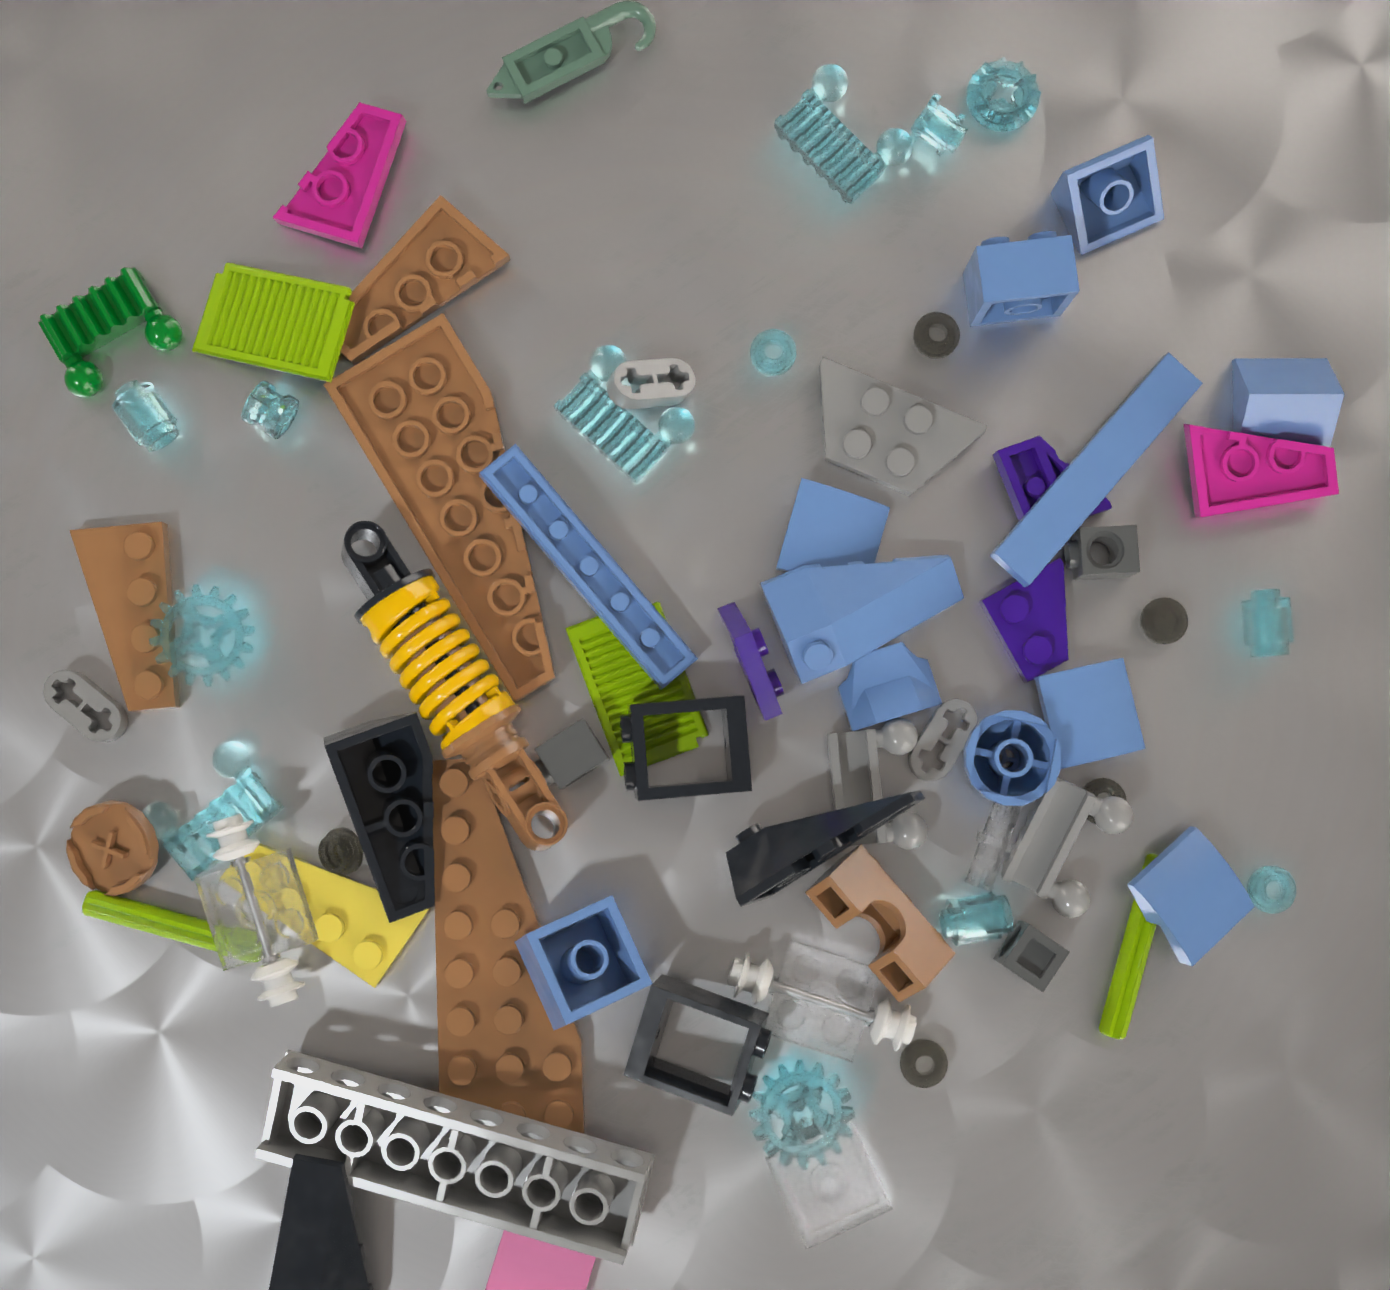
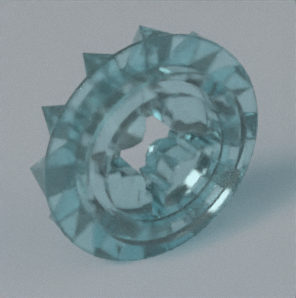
M1002 57L998 61L990 63L985 61L972 74L967 87L966 99L968 108L977 122L988 129L1006 132L1018 129L1029 122L1037 110L1041 91L1038 89L1036 74H1031L1024 67L1023 61L1015 63L1007 61L1005 57ZM996 82L1000 83L1003 88L1017 86V89L1011 96L1012 104L1008 103L1004 98L990 101L997 90Z

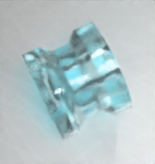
M262 381L247 398L241 417L244 422L251 426L259 424L264 427L265 433L276 440L282 437L293 423L298 412L299 400L291 395L282 396L278 394L274 385L267 381Z

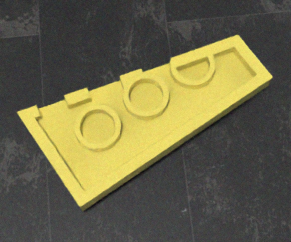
M261 843L253 853L244 855L260 908L374 988L380 984L431 910V908L389 923L376 887L353 880L349 876L333 870L329 871L313 865L306 860ZM234 860L221 878V881L247 899Z

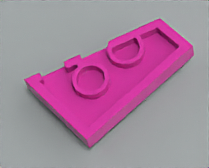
M359 102L326 146L328 152L312 173L306 172L297 184L300 189L286 207L282 205L273 219L280 225L363 249L406 125L403 115Z
M1184 424L1196 517H1207L1339 494L1333 447Z

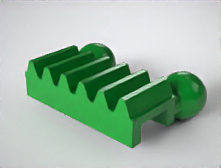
M135 267L122 268L120 276H108L104 279V285L101 287L91 286L88 288L87 295H75L72 297L71 304L58 305L54 314H43L40 316L38 324L60 362L66 366L67 370L64 375L65 385L75 396L82 398L94 396L99 392L103 384V376L100 369L95 364L84 361L83 357L140 324L147 322L144 331L145 338L148 344L158 351L173 350L182 340L183 331L180 323L172 316L163 314L162 308L154 300L144 283V277Z

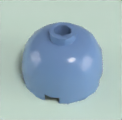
M1000 711L983 718L970 731L963 748L964 769L970 784L985 799L1000 805L1024 806L1039 799L1055 785L1061 770V747L1059 742L1041 718L1025 711ZM1005 750H1007L1012 757H1007ZM1005 762H1011L1008 767H1002Z

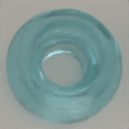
M770 329L763 331L755 337L751 344V362L764 375H782L790 370L795 362V343L787 333L781 330ZM769 345H777L781 348L782 355L779 358L771 359L766 356L764 350Z
M1263 866L1255 870L1250 876L1247 883V893L1258 910L1275 914L1285 911L1292 905L1296 897V884L1291 874L1285 869L1278 866ZM1276 881L1280 887V892L1277 897L1271 899L1266 893V887L1270 882Z

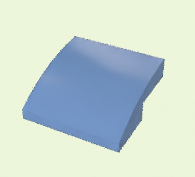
M801 478L776 570L786 573L803 565L820 564L821 567L847 565V562L863 561L865 564L875 563L890 507L847 491Z
M1123 658L1034 678L1045 723L1061 747V769L1146 749Z
M1192 826L1186 829L1127 884L1146 921L1160 925L1178 961L1192 967L1255 907L1229 864L1201 831Z

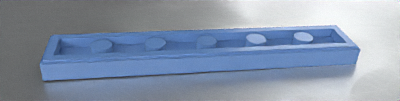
M1169 352L1165 354L990 554V557L1023 587L1030 585L1203 383Z
M516 444L479 473V477L660 690L698 659Z

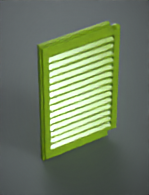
M227 262L224 266L223 274H215L192 351L332 382L355 305L353 301L349 300L352 290L346 286Z
M654 602L652 605L666 620L660 602ZM597 616L565 629L621 777L624 775V762H632L631 743H622L620 730V715L628 714L627 704L696 699L685 670L660 690ZM701 711L643 716L647 766L699 747L696 738H704L709 735Z

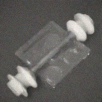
M240 813L212 822L215 832L206 834V837L217 838L220 848L212 855L213 858L221 861L235 859V861L230 862L231 867L197 877L194 880L223 971L261 959L264 965L257 968L251 980L263 982L265 991L257 998L258 1001L268 1000L270 1007H274L297 999L299 997L297 989L305 985V982L294 981L291 971L299 964L298 961L289 958L279 959L282 957L281 953L314 943L319 940L291 848L251 860V856L244 858V855L254 852L260 844V840L249 839L246 829L254 820L243 822Z
M791 939L779 975H774L773 980L774 970L769 958L759 966L751 963L750 953L747 951L744 960L735 958L726 984L727 986L734 987L733 998H736L743 990L752 994L753 1004L756 1005L766 997L768 990L769 994L772 995L767 1010L769 1016L765 1029L771 1030L773 1037L851 1063L854 1061L864 1026H870L869 1032L873 1044L877 1045L885 1037L893 1041L894 1051H898L902 1043L909 1045L912 1041L917 1025V1017L910 1015L911 1005L907 1004L899 1012L892 1009L891 999L886 998L876 1008L871 1007L879 979L867 964Z

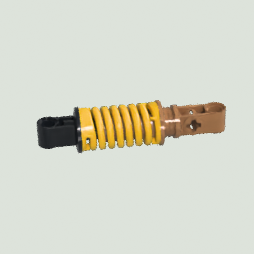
M371 521L354 523L345 533L341 556L344 565L368 600L355 613V619L359 624L368 627L373 642L380 645L379 651L383 658L391 659L389 666L392 672L400 674L399 682L404 689L410 690L409 698L411 702L415 705H420L418 712L422 719L432 720L429 725L431 733L435 736L443 735V740L441 741V754L446 759L461 755L463 759L465 758V762L470 766L468 774L472 780H483L493 802L508 819L519 839L527 848L534 851H544L551 848L565 836L568 820L565 812L549 790L541 771L524 751L530 744L525 736H518V732L513 728L514 726L511 722L521 712V708L518 704L515 705L508 692L498 689L499 678L497 675L488 674L483 678L480 677L489 670V663L486 659H479L471 663L479 655L480 649L474 643L468 644L463 648L461 647L470 639V633L465 628L452 632L460 624L458 614L450 613L444 617L441 616L449 611L450 602L446 598L439 599L440 597L437 594L439 592V585L435 580L436 576L432 569H423L411 574L385 531L378 524ZM358 540H367L374 544L377 552L371 556H361L353 550L351 545ZM520 782H524V784L518 787L517 789L509 791V789L516 786ZM542 815L552 822L553 835L551 838H540L533 832L531 827L533 816Z

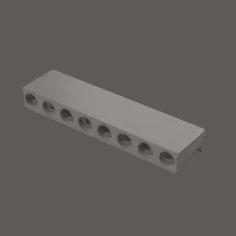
M288 1050L285 1057L273 1068L271 1077L275 1079L262 1142L256 1149V1158L290 1168L295 1154L344 1162L348 1183L351 1186L623 1265L630 1245L633 1246L655 1154L292 1050Z

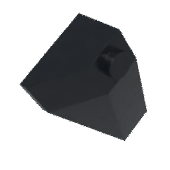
M417 712L369 721L324 737L327 755L389 923L434 907L433 756Z
M920 790L764 827L763 829L759 823L747 828L735 837L738 845L726 852L736 900L742 907L770 898L918 804L925 797Z
M295 1154L291 1166L269 1290H373L372 1283H368L364 1267L366 1256L363 1243L359 1244L353 1220L356 1213L344 1162Z

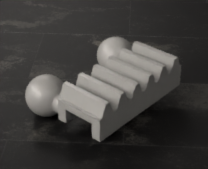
M898 717L888 720L881 729L827 734L834 810L883 799L877 748L884 747L886 751L894 755L909 753L915 747L918 740L917 729L912 722ZM903 812L894 818L892 823H886L853 845L894 842L902 849L912 850L920 847L925 842L928 835V827L925 820L919 814Z
M1057 777L1055 785L1037 799L1033 810H1030L1027 822L1019 832L1017 842L1011 847L1009 858L1003 863L1002 880L1009 883L1014 881L1036 891L1037 896L1045 900L1046 898L1052 900L1054 909L1064 917L1075 918L1081 916L1087 911L1090 904V894L1087 888L1076 880H1064L1060 883L1055 880L1088 815L1094 817L1096 825L1103 832L1120 834L1126 831L1133 821V811L1130 804L1117 796L1100 799L1094 793Z

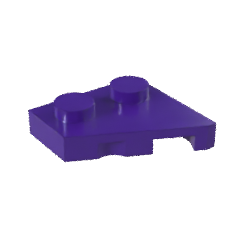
M1040 435L1000 449L992 454L1018 521L1023 518L1070 464L1060 460L1056 450ZM1105 497L1088 518L1110 510L1112 508L1110 501Z
M1061 558L1047 564L1030 585L1023 587L1016 581L979 602L1024 683L1069 660L1064 563Z
M735 602L717 608L722 622H724L734 645V651L764 720L766 721L783 714L777 697L784 695V691L775 669L766 671L761 657L769 654L760 629L750 630Z

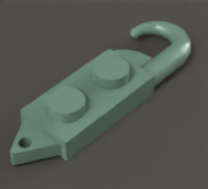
M629 0L617 2L585 19L581 17L502 57L503 65L487 88V95L491 98L522 99L524 104L604 64L610 57L613 48L609 28L628 18H635L643 24L644 34L635 44V49L642 51L651 44L655 37V18L646 6ZM502 86V89L496 90V87Z

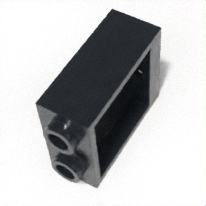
M744 695L627 704L628 714L620 715L622 743H631L632 762H624L626 791L634 790L637 801L752 791ZM721 709L727 779L649 786L643 716Z
M662 974L650 987L624 1076L733 1116L741 1102L749 1104L758 1080L757 1075L751 1074L755 1057L764 1058L772 1036V1031L765 1029L769 1013ZM673 1001L749 1028L731 1085L656 1058Z

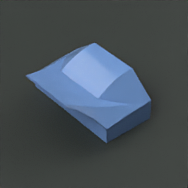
M903 642L873 650L854 661L847 679L837 687L851 731L942 704L928 659L917 657Z

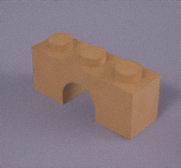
M862 844L836 861L805 892L836 929L854 917L864 918L874 926L879 935L880 949L878 955L868 967L898 1002L925 989L956 954L945 942L942 935L933 928L914 906L911 899L902 892L883 870L879 862L871 856Z

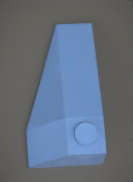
M949 555L895 558L892 562L866 564L863 561L847 562V565L821 567L820 564L803 565L760 583L789 663L801 684L853 663L964 599L952 559Z

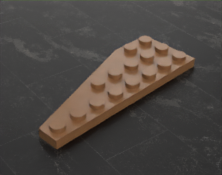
M444 313L336 376L332 379V382H326L323 385L514 702H518L556 679L523 527L479 477V473L506 452L493 394Z
M465 759L433 760V849L439 1093L585 1134L582 1036L575 1021L553 1030L515 944V941L525 934L540 928L541 924L526 883L523 881L513 847L508 840L499 815V809L490 797L483 780H472L468 774L470 766L467 765Z

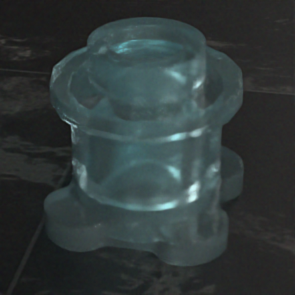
M935 93L914 122L910 130L909 140L915 143L920 137L937 148L936 154L941 156L946 149L951 153L956 151L967 134L968 128L962 125L966 116L962 113L956 116L941 106L939 102L942 96Z

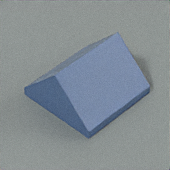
M1146 135L1063 171L1050 194L1069 235H1072L1074 246L1079 254L1088 253L1164 219L1154 138L1152 136Z
M1235 358L1232 360L1233 432L1320 446H1331L1345 393L1327 358Z

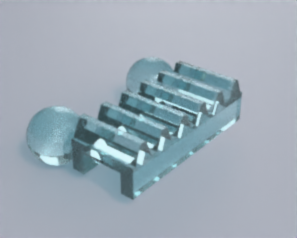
M825 64L814 73L812 88L810 90L807 89L801 95V100L785 116L780 115L775 120L774 128L781 140L786 139L789 142L793 152H799L802 155L806 165L811 164L816 174L820 178L824 177L832 190H837L845 203L852 204L884 173V170L889 165L898 166L910 158L913 151V141L905 130L890 128L879 136L876 144L877 152L873 154L823 104L824 101L834 102L844 96L848 88L846 72L838 65Z
M602 345L591 356V369L579 378L580 382L562 401L559 399L556 402L554 408L564 420L568 421L578 433H581L616 468L624 472L628 479L637 484L668 451L671 444H681L692 437L695 430V420L692 414L685 408H668L661 414L658 421L659 431L654 435L627 409L615 405L609 398L607 391L600 385L603 382H607L614 370L621 363L627 362L624 352L617 346Z
M228 741L220 744L212 756V765L215 771L222 777L234 778L237 783L224 790L223 795L219 798L212 800L205 810L194 815L193 820L178 829V815L175 809L170 804L160 801L150 803L142 810L143 814L153 825L157 839H162L165 849L191 881L199 880L221 861L212 856L220 848L218 839L206 837V834L215 832L212 822L241 813L243 822L254 820L246 829L248 837H250L285 808L280 801H276L259 781L261 779L260 776L249 767V751L239 742Z

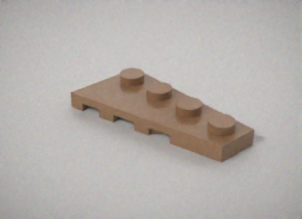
M440 195L352 291L349 300L353 301L355 305L340 353L355 365L511 260L509 254Z
M151 522L69 530L128 711L137 712L180 708L168 524L164 522Z

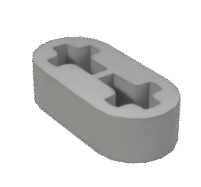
M681 359L634 360L621 363L609 377L606 387L609 398L615 405L623 409L665 407L680 404L694 389L696 378L693 369ZM668 374L672 381L680 383L678 389H675L674 384L671 382H662ZM625 378H628V382L631 385H640L635 393H632L630 386L622 385L621 382Z
M61 670L54 672L46 680L43 689L46 703L85 737L93 741L111 742L117 740L125 733L128 727L126 710L87 676L75 671ZM62 683H76L73 687V692L83 700L81 704L74 700L64 699L61 701L64 695L63 690L60 688ZM91 708L97 712L108 713L110 711L112 713L108 718L109 722L113 725L110 730H96L99 721L89 712Z
M952 699L942 703L934 711L919 735L915 747L908 755L909 768L917 778L924 781H937L944 778L950 772L963 751L970 731L978 724L976 711L968 702L961 699ZM959 708L964 712L962 720L967 724L964 730L959 728L953 730L949 738L946 739L941 736L948 726L947 719L943 717L946 711L953 713ZM940 742L943 744V747L938 753L937 759L942 763L939 770L930 768L927 772H924L921 769L923 760L918 757L920 751L930 752L936 743Z

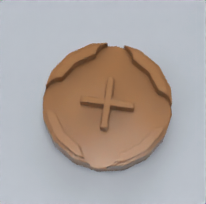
M109 800L85 808L74 818L70 826L73 830L71 832V839L67 840L66 853L71 869L82 884L91 890L98 889L101 892H106L104 895L117 896L139 888L151 878L158 863L159 843L153 825L142 811L127 802Z

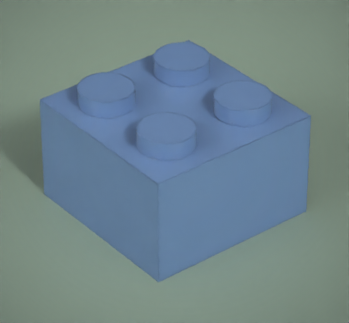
M1043 231L1030 235L1028 240L1010 242L1008 237H994L982 241L981 246H976L963 272L970 327L1061 316L1080 291L1072 235L1057 236L1055 231Z
M613 895L529 932L515 941L553 1030L566 1026L653 984Z

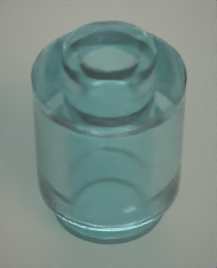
M138 380L126 383L115 392L116 400L112 404V409L139 446L144 445L148 452H155L169 445L178 437L180 430L176 426L177 418L152 383L144 382L140 384Z
M1280 589L1250 591L1251 600L1241 601L1245 646H1250V657L1290 655L1289 643H1294L1290 597H1280Z
M993 892L951 898L946 900V909L939 911L942 934L945 939L951 938L956 947L998 940L1002 938L1004 933L1013 931L1012 911L1006 895L995 896Z

